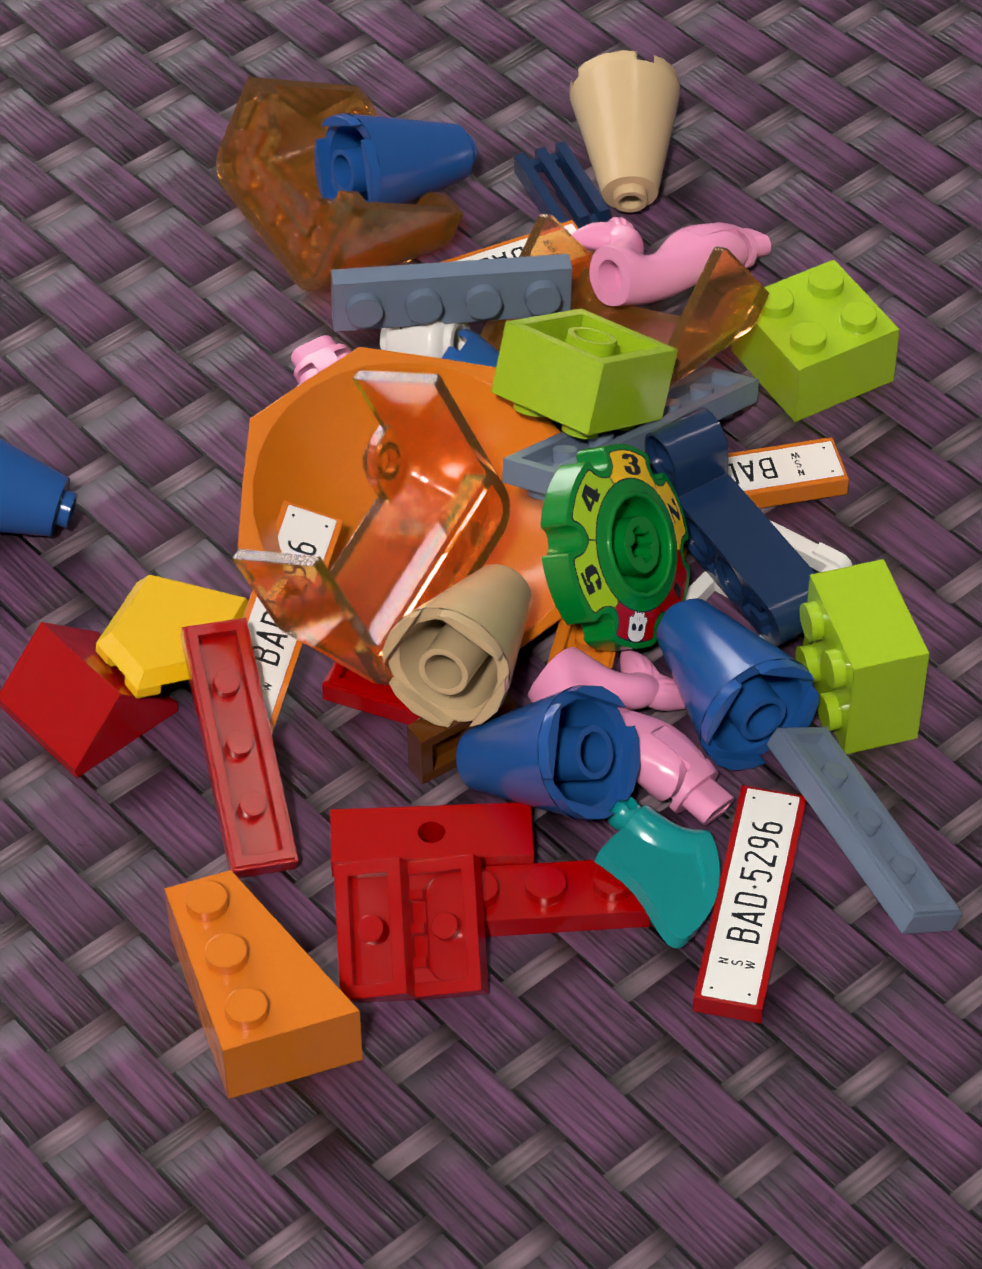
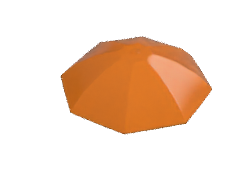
M358 347L250 418L242 482L237 548L334 655L383 662L382 650L388 634L402 617L475 571L490 564H501L514 569L526 580L530 587L532 602L520 648L562 618L551 597L542 564V556L546 555L548 551V538L540 525L544 500L530 497L527 494V489L502 482L503 458L552 437L561 431L548 417H532L521 414L513 408L514 402L492 393L491 389L496 367ZM283 501L344 520L317 602L307 594L295 578L280 549L275 524Z

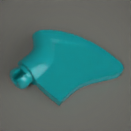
M629 797L625 801H618L610 810L614 814L608 817L609 826L618 830V832L602 847L594 862L625 884L635 895L668 946L682 948L702 927L716 900L720 881V862L713 836L707 830L679 826L669 821L651 806H640L633 797Z

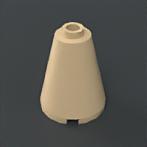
M623 50L601 54L586 61L578 69L579 77L574 83L571 80L569 93L571 105L602 198L608 205L622 212H637L655 201L658 196L680 98V81L676 69L665 59L654 55V63L637 60V51Z
M501 564L486 565L402 617L389 632L382 650L383 663L388 659L393 675L389 684L395 696L414 714L439 726L450 727L453 721L456 720L457 722L473 721L469 726L471 727L482 724L494 715L505 701L509 692L531 607L532 594L526 580L517 571Z

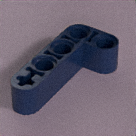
M701 407L646 434L645 453L649 457L652 473H665L681 503L689 536L688 540L684 542L687 550L766 641L778 647L803 634L800 621V605L807 602L809 578L815 572L728 474V444L724 431L713 413L707 408Z

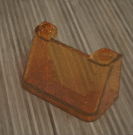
M248 77L219 146L216 157L217 176L223 189L301 289L308 291H331V270L400 265L442 249L449 244L458 229L464 213L451 197L443 192H427L420 198L417 205L366 202L357 191L339 190L335 199L322 198L315 173L314 148L316 139L326 138L329 126H321L324 120L342 113L378 116L371 101L358 86Z

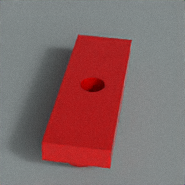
M517 802L330 809L332 877H334L333 864L401 857L408 862L474 854L481 859V867L534 863L531 806Z

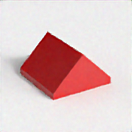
M40 622L0 690V708L76 779L178 712V703L162 688L158 695L139 699L124 685L125 675L116 665L109 666L95 651L96 642L101 636L99 632Z

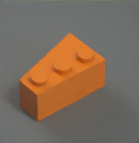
M231 870L164 888L171 940L228 1099L363 1060L360 1011Z

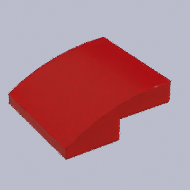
M474 854L408 862L401 857L333 864L340 990L352 1003L427 1000L489 994L481 859Z

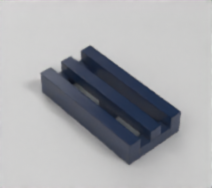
M566 141L555 144V153L549 154L546 147L535 149V158L529 159L525 152L514 155V172L549 227L567 222L568 220L538 173L544 172L555 189L556 196L561 204L566 206L573 217V222L578 228L590 223L609 221L610 209Z

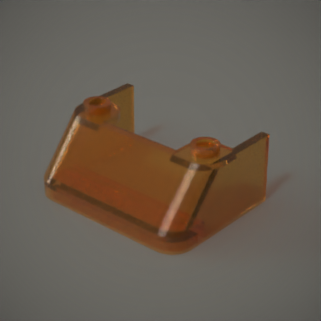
M359 370L354 376L353 381L380 424L363 454V469L369 484L377 495V499L330 571L320 556L238 549L232 560L276 626L282 632L374 684L390 686L389 681L393 675L388 659L383 663L382 650L389 632L402 617L484 566L507 528L510 518V499L504 484L440 374Z

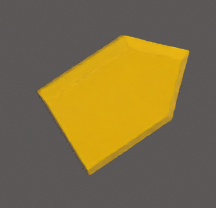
M148 575L135 584L96 642L95 651L106 664L118 667L125 675L124 685L137 699L158 695L161 692V685L189 680L180 637L182 627L243 618L248 600L245 597Z

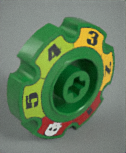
M612 444L580 450L576 456L577 463L561 465L554 474L547 489L542 508L540 525L548 538V551L546 555L542 556V564L551 597L567 625L581 624L584 632V641L591 647L603 651H623L652 646L657 641L656 632L664 613L672 605L685 601L688 591L690 567L685 562L683 546L689 536L681 503L665 473H652L649 457L642 450L627 444Z

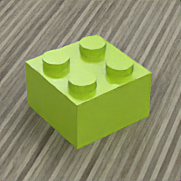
M833 259L736 298L734 300L731 351L756 379H759V383L794 422H797L894 381L900 329Z
M584 309L506 321L491 392L514 402L513 408L521 414L532 417H548L561 423V430L576 438L596 439L599 433L611 430L632 431L636 425L662 420L678 349Z
M881 559L811 574L807 602L800 605V621L804 632L803 646L796 648V660L802 663L815 679L813 680V687L819 693L817 710L822 726L827 727L828 731H834L839 745L846 754L918 739L929 651L885 560Z

